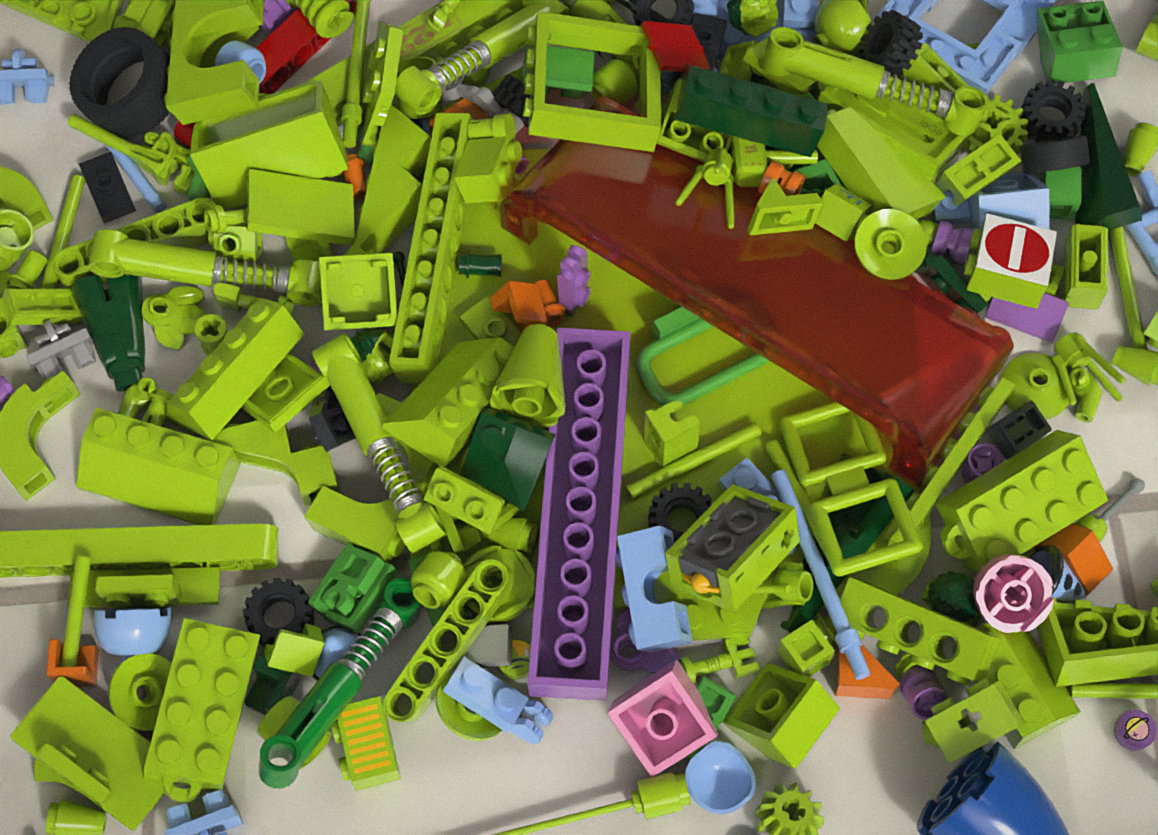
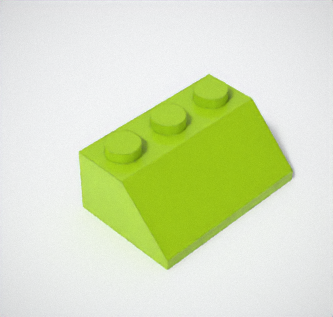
M987 622L977 627L982 631L1001 638L985 678L989 684L998 680L1001 681L1024 721L1019 727L1004 734L1013 749L1022 746L1081 713L1065 686H1055L1046 656L1030 631L1006 633ZM955 644V646L952 649L954 654L957 650V644Z

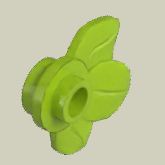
M177 286L166 295L153 294L144 300L141 309L142 317L147 324L154 327L155 337L160 344L169 349L179 351L184 341V335L195 334L194 327L196 322L201 317L207 315L198 306L204 297V292L192 286ZM155 306H163L166 311L164 313H157L153 308Z

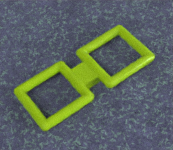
M855 394L784 416L779 420V427L800 484L804 487H809L826 481L832 496L811 503L810 512L834 575L844 576L907 557L922 550L921 539L897 481L890 478L869 484L864 470L883 464L887 457L862 396ZM852 411L869 453L811 470L796 428ZM886 496L904 541L844 559L827 513Z

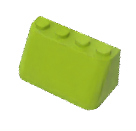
M310 81L258 98V108L199 121L193 127L190 156L215 205L222 206L223 210L239 208L247 203V175L249 169L314 179L335 177L349 169V160L328 95L320 81Z

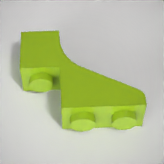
M257 419L244 424L230 423L226 424L212 440V442L233 448L239 463L279 471L291 477L299 486L305 506L313 503L322 486L340 493L330 451L326 452L324 447L318 444H310L302 447L300 451L293 453L286 424L274 433Z

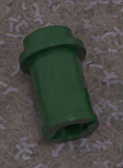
M466 250V254L459 253V275H466V278H469V275L501 277L502 254H470V250Z

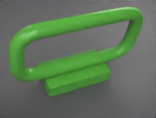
M716 289L654 320L650 332L655 341L649 343L641 350L637 357L636 366L639 376L650 396L662 406L672 401H682L683 405H686L770 361L778 350V337L762 308L750 300L741 299L722 306L724 301ZM738 314H746L751 317L764 339V346L760 351L678 393H668L662 388L651 368V361L656 355Z

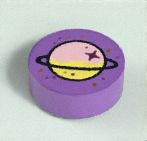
M1129 710L1117 719L1114 726V734L1119 744L1131 751H1140L1153 743L1156 738L1157 728L1154 720L1147 713L1141 710Z

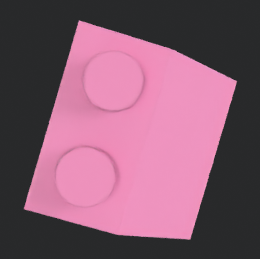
M677 659L614 699L607 712L651 777L670 767L718 735L698 689Z

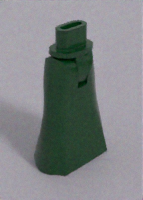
M127 274L117 278L106 277L108 289H106L99 275L77 279L72 285L71 292L89 330L98 357L108 377L114 380L116 391H126L143 378L142 373L145 371L146 350L141 312L142 277Z

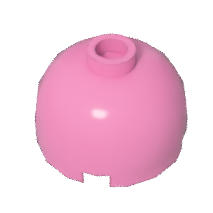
M1004 554L993 557L981 567L974 578L972 594L978 612L987 623L1002 632H1026L1033 630L1046 619L1052 609L1054 600L1051 598V586H1053L1051 577L1043 566L1026 556Z

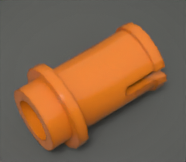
M350 154L347 155L349 169L343 171L340 175L344 176L347 184H353L354 201L365 199L367 191L366 176L363 171L365 163L362 159H359L358 155Z
M539 280L533 283L538 284L548 320L545 325L549 327L559 325L565 318V308L562 304L558 303L548 280Z

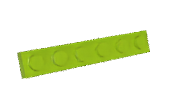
M1002 377L995 389L990 386L986 388L977 403L981 406L977 415L973 412L968 414L959 429L963 432L961 438L958 441L952 438L941 454V457L945 459L940 468L933 465L925 476L922 484L927 487L921 495L914 492L906 505L917 532L936 506L935 503L940 500L966 462L971 449L978 445L986 433V428L991 426L1006 404L1015 386L1012 382ZM896 519L884 536V539L889 541L887 546L904 541Z

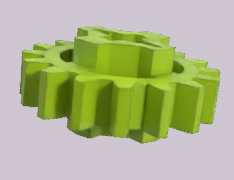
M996 94L994 100H989L988 98V106L975 133L969 135L963 148L968 150L967 155L998 134H1001L1013 151L1019 154L1020 146L1025 143L1028 131H1026L1028 119H1020L1023 109L1017 108L1013 110L1011 108L1013 104L1012 99L1006 101V103L1000 102V94Z

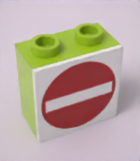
M987 213L981 229L974 228L971 235L969 249L974 250V254L969 253L963 273L969 276L967 291L1037 309L1049 283L1057 232Z

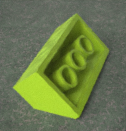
M260 298L258 302L248 309L247 314L225 335L224 340L201 362L200 367L187 382L177 389L176 394L167 403L166 419L171 424L210 440L217 436L305 334L284 305Z
M500 337L459 342L387 418L382 425V429L439 466L446 467L474 435L485 406L491 408L490 397L492 389L514 346Z
M96 407L81 440L76 487L80 490L192 524L215 525L238 472L240 463L231 447Z

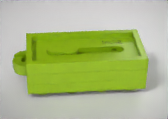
M818 82L815 89L816 100L828 104L827 111L835 109L837 112L851 106L934 185L940 180L943 172L958 161L969 135L962 136L951 132L946 128L944 118L935 116L934 111L930 110L927 113L926 108L921 107L918 110V106L913 104L911 107H908L907 102L903 101L902 104H899L898 99L894 98L893 101H890V97L886 95L884 98L875 96L874 99H870Z
M1056 430L937 501L935 504L945 523L940 535L944 550L947 554L961 559L964 567L979 572L981 567L993 557L1004 554L1021 555L1109 500L1081 435Z
M187 618L183 619L144 766V779L162 782L164 792L170 799L177 802H190L201 791L211 793L223 790L260 635ZM176 786L186 787L188 789H181Z

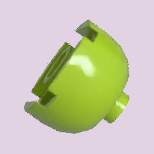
M827 0L819 7L815 14L814 30L816 35L813 36L815 44L859 58V55L862 54L859 52V46L864 44L861 40L862 35L868 34L869 31L866 28L869 24L873 26V23L858 0Z

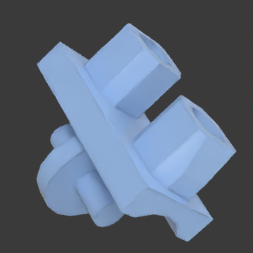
M14 49L12 59H2V68L13 70H0V105L14 104L15 88L25 87V100L27 102L47 103L49 86H55V76L48 75V71L45 68L27 69L38 67L37 58H26L23 49Z
M217 790L202 797L207 815L193 819L190 806L187 803L167 809L169 829L165 830L164 834L227 835V832L224 831L240 826L243 823L240 813L231 805L222 790Z

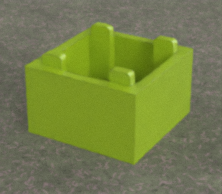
M393 253L318 257L324 331L396 326L397 308Z

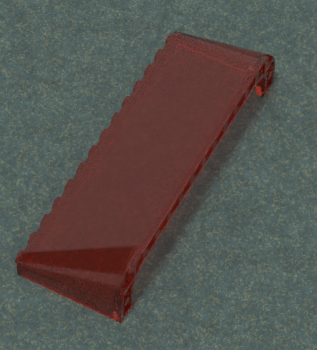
M599 97L588 108L589 110L640 117V114H634L624 108L613 97ZM559 139L501 201V227L528 245L538 236L537 221L554 227L870 422L886 436L893 447V456L889 469L919 488L922 486V482L931 467L937 464L949 441L957 435L962 423L968 414L974 410L982 394L991 385L1014 349L1011 335L1004 328L992 326L982 320L975 311L966 307H960L950 301L943 292L937 289H930L918 282L912 274L901 279L887 280L869 273L859 262L852 239L846 242L817 224H814L813 229L749 235L747 232L756 205L763 195L758 193L759 187H740L733 182L734 228L732 229L727 227L725 186L723 184L718 186L710 185L704 178H701L682 205L676 206V199L695 174L697 166L704 165V162L656 144L654 152Z

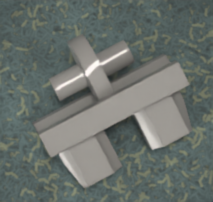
M50 320L43 323L47 333L36 337L35 341L39 348L50 342L52 344L26 355L30 366L35 371L38 370L45 380L63 371L58 360L70 354L78 369L85 368L96 362L94 350L91 346L94 343L86 328L60 339L72 333L68 323L54 328Z

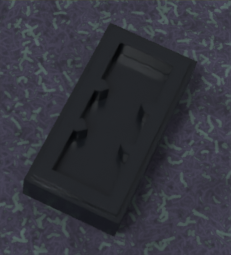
M695 13L691 26L699 44L704 47L703 52L711 70L714 71L726 31L727 20Z
M111 151L79 164L104 224L136 211Z
M1031 400L986 428V431L1007 460L1051 432L1052 428L1034 401Z

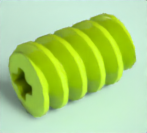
M294 0L295 4L301 9L302 14L308 18L309 23L315 28L317 34L323 38L339 36L350 27L355 17L349 11V3L346 0Z

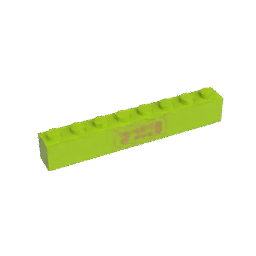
M461 0L456 10L452 14L447 15L443 29H439V32H436L428 24L427 17L436 7H439V2L399 26V28L403 29L399 61L410 57H429L434 59L437 64L446 57H450L451 54L463 49L473 37L526 7L529 0ZM376 40L365 48L360 106L363 111H366L367 103L362 102L365 83L370 82L372 72L367 70V60L370 50H375ZM351 55L307 81H320L323 84L338 127L343 125L341 113L342 106L346 104Z

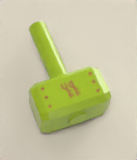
M732 136L730 144L734 182L740 187H759L768 168L767 165L773 160L781 164H817L818 161L817 150H814L810 158L785 150H765L764 144Z

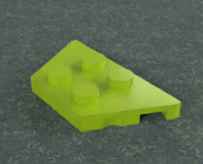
M382 21L378 23L375 50H370L367 60V70L372 71L370 82L365 83L362 95V102L367 103L361 145L374 147L377 144L379 126L383 127L395 95L403 29Z
M776 567L761 585H771L779 567ZM669 571L662 573L654 586V594L660 604L675 601L686 605L693 641L751 637L768 596V593H752L734 613L672 587Z

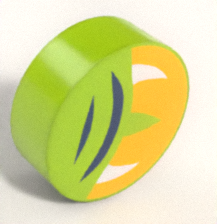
M512 639V665L498 666L499 671L505 677L512 680L527 677L529 675L531 646L523 640Z

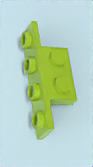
M221 568L90 570L84 608L124 609L128 607L162 608L166 606L219 605ZM71 571V572H70L68 601H67V607H68V608H69V601H70V594H71V587H72V580H73V573H74V571Z

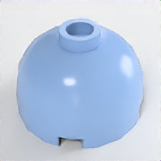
M150 607L106 609V616L105 610H94V628L100 646L109 654L122 656V662L137 654L158 652L166 644L170 635L172 623L171 607H162L160 609H150Z

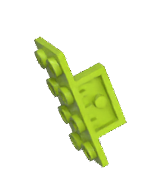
M63 676L56 679L10 735L13 742L131 831H135L165 794L162 782L144 779V766L150 742L132 728L123 724L116 716Z

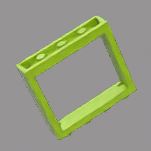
M538 11L535 25H528L526 45L532 46V49H527L525 69L531 70V73H526L524 94L530 95V98H525L523 116L529 117L528 135L654 152L661 130L660 68L652 50L647 47L649 43L641 26ZM547 44L639 57L640 117L545 103Z

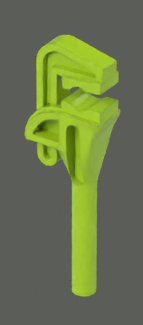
M76 114L70 116L68 126L127 155L148 172L160 185L166 187L170 182V176L178 170L177 163L182 165V173L176 177L174 189L175 192L187 196L189 186L195 174L187 161V158L190 156V150L176 144L174 138L168 132L163 131L161 135L148 132L144 137L146 145H138Z

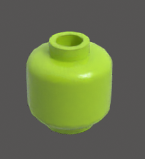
M611 59L593 73V86L590 94L600 107L617 110L639 93V72L630 62L625 63L620 59Z
M441 551L430 552L424 557L410 579L413 595L419 603L430 609L448 607L467 581L468 576L462 560L456 554Z

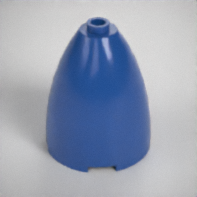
M998 741L992 746L993 748L985 744L964 758L946 777L949 781L938 793V802L936 803L932 799L929 800L917 822V831L921 835H1069L1062 818L1040 784Z

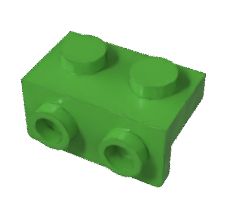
M348 542L316 588L308 603L327 622L358 635L384 595L387 584L394 580L398 571L392 564L384 562V567L366 595L356 593L354 606L346 616L335 607L332 610L329 609L321 600L324 593L337 584L331 576L350 547L359 548L354 543Z

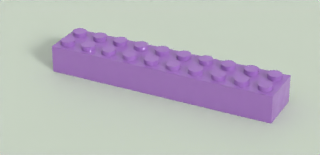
M557 328L566 407L564 415L558 418V423L549 427V432L555 434L546 458L528 688L529 695L534 697L607 701L630 361V332Z

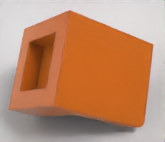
M508 281L490 297L493 311L513 313L514 320L518 322L521 333L530 325L546 324L548 322L538 284Z
M49 639L47 676L53 682L58 677L63 676L76 687L97 686L99 649L96 645L79 646L76 667H60L63 644L59 639Z

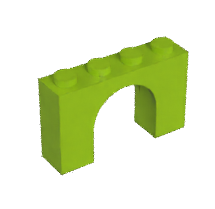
M175 0V9L172 12L173 32L169 41L171 49L170 65L167 66L168 88L164 101L168 111L173 113L182 125L258 108L259 79L244 60L210 68H200V62L207 48L223 35L263 25L264 0Z
M379 392L376 395L387 418L402 404ZM398 439L396 442L397 450L409 458V479L415 481L413 487L419 489L417 494L422 495L424 499L434 471L440 466ZM458 453L456 454V456H455L450 462L454 461V459L457 457ZM322 486L304 516L314 531L344 545L348 542L354 543L361 550L374 554L389 564L393 557H398L405 546L395 526L398 514L393 506L394 501L390 498L379 503H361Z

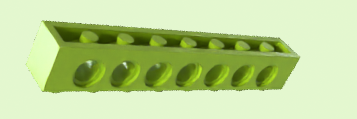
M436 113L389 359L390 367L402 383H421L439 363L467 207L453 177L467 142L470 140L467 130L468 123H470L469 120L472 119L470 113Z

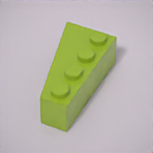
M1052 598L1054 600L1051 611L1046 619L1036 627L1056 687L1158 675V607H1152V610L1148 611L1131 608V604L1116 603L1115 607L1092 606V601L1075 600L1074 604L1057 603L1056 598Z

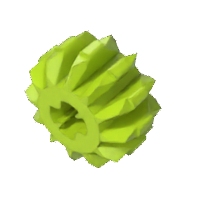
M780 782L775 785L773 792L766 791L762 795V804L758 805L755 810V816L761 819L757 825V832H769V835H819L817 830L821 829L824 824V817L818 814L822 809V802L810 801L812 789L802 794L799 792L797 782L792 783L789 790Z

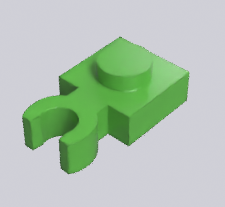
M351 546L331 576L337 584L324 593L321 601L329 609L332 610L335 607L346 616L354 606L356 593L366 595L385 563L378 556Z

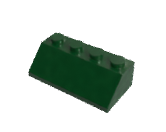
M686 63L675 120L811 158L825 130L828 104Z

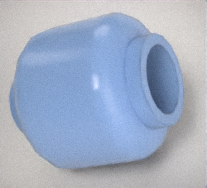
M237 40L230 41L221 47L216 55L215 66L244 60L258 77L259 83L262 82L266 74V62L264 55L258 49Z

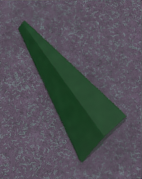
M1091 83L1083 92V102L1086 104L1084 112L1086 113L1081 124V136H1087L1090 162L1089 164L1079 166L1081 167V205L1075 216V225L1102 226L1110 231L1142 221L1139 202L1094 83Z
M843 453L839 461H843L854 456ZM873 467L864 470L869 484L890 478L896 480L905 503L915 492L897 476ZM886 496L827 513L844 559L866 553L894 518ZM813 536L836 590L847 575L839 577L833 574L827 558ZM804 558L802 564L803 568L812 576L813 593L809 601L805 602L804 605L793 606L788 621L781 622L780 627L789 633L811 621L824 605L806 558Z

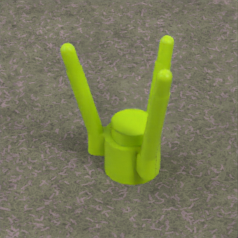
M725 148L712 150L706 155L704 165L697 166L695 174L682 190L675 204L676 206H681L701 178H704L710 185L718 186L723 184L725 186L727 227L732 229L734 228V176L731 174L733 159Z
M1072 332L1057 341L1054 346L1057 355L1053 356L1051 360L1058 368L1070 405L1076 404V398L1066 367H1071L1073 370L1078 367L1083 368L1087 366L1116 401L1122 400V395L1094 361L1118 383L1123 384L1125 378L1087 343L1082 334Z
M783 560L777 567L785 571L775 576L773 585H760L753 592L775 593L776 596L780 597L768 600L762 609L787 605H804L812 596L813 579L809 572L803 571L802 563H790Z

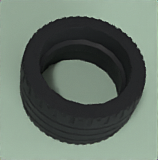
M118 27L117 29L108 30L95 37L94 40H91L78 55L71 70L69 82L71 98L76 107L89 120L121 138H132L143 135L146 132L148 133L169 115L164 96L168 88L167 66L170 65V55L156 41L140 30L130 27ZM144 62L142 75L130 93L115 103L107 104L108 92L114 80L126 68L135 63Z

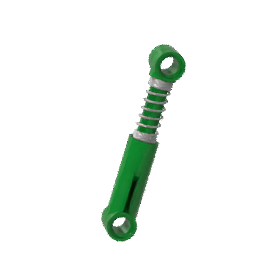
M398 578L387 584L384 590L383 601L377 607L372 621L366 624L367 628L362 629L361 636L355 638V643L349 646V651L344 652L343 659L329 665L275 736L269 737L263 742L260 748L258 774L264 784L274 789H282L290 786L296 780L299 768L362 687V677H365L364 670L371 669V661H377L376 655L383 653L382 647L389 645L388 639L394 638L400 629L409 628L416 622L421 603L413 595L410 579ZM401 601L407 603L408 605L399 606L395 602ZM274 758H283L289 763L277 766L270 761Z

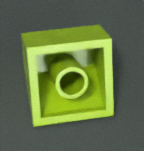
M766 663L727 714L723 724L769 759L796 769L841 708L816 679Z

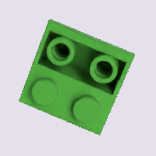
M1103 0L1037 9L1040 62L1047 80H1053V84H1058L1059 81L1068 83L1116 77L1123 46Z
M526 44L521 76L522 84H525L526 73H531V70L525 69L527 49H532V46H527ZM547 45L545 95L549 94V89L561 90V97L583 99V93H591L594 52Z

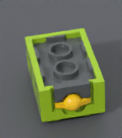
M732 484L665 552L672 587L735 613L800 542L796 508Z

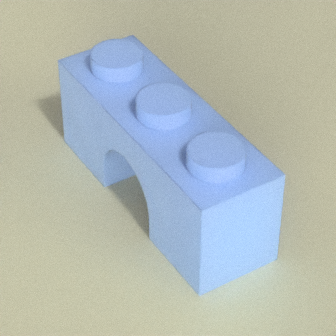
M656 526L617 536L619 548L616 549V560L619 568L623 570L625 579L622 595L626 606L630 608L632 622L629 623V635L637 650L651 653L693 643L686 605L675 601L660 604L654 594L656 580L662 573L669 571L665 552L675 543L673 531L662 526Z

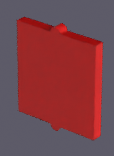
M643 21L641 28L649 43L647 47L652 50L660 70L683 72L686 63L711 70L703 52L704 47L699 44L691 25Z

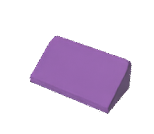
M1044 293L1037 309L993 298L985 318L1053 343L1069 303Z

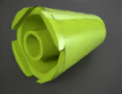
M535 324L526 327L520 335L492 389L490 405L496 411L541 429L552 427L558 423V418L564 415L566 402L558 334L545 324Z

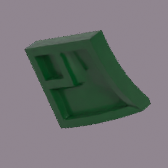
M485 406L480 415L460 475L490 489L518 509L525 511L555 434Z

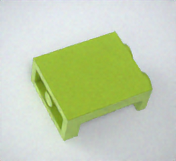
M468 446L458 468L453 471L443 466L435 469L424 500L490 535L522 510L490 489L460 475L470 447Z

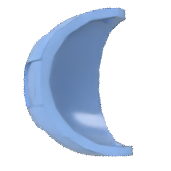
M719 741L709 743L690 760L686 768L685 780L689 794L700 807L709 812L717 814L731 813L743 806L754 795L756 787L754 771L738 749L729 743Z

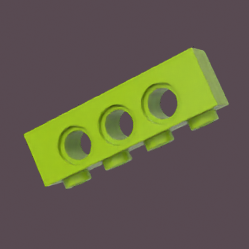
M849 577L840 599L852 629L857 630L860 639L863 640L865 634L878 639L876 646L885 651L898 655L901 649L912 654L911 662L930 670H933L935 665L948 670L946 677L969 686L971 680L979 682L985 679L1001 639L876 585L853 577ZM882 607L886 613V620L881 627L877 628L874 624L873 616L876 610ZM917 622L921 628V636L916 642L912 643L908 638V629L911 624ZM949 637H952L957 644L956 653L951 658H947L942 649L943 643Z

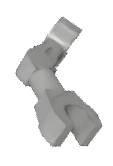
M458 80L456 84H451V87L446 88L441 94V98L445 101H453L460 97L466 98L481 109L484 108L492 118L496 114L511 113L516 123V134L524 126V123L517 115L507 108L503 109L493 99L492 92L486 87L464 85L462 80Z

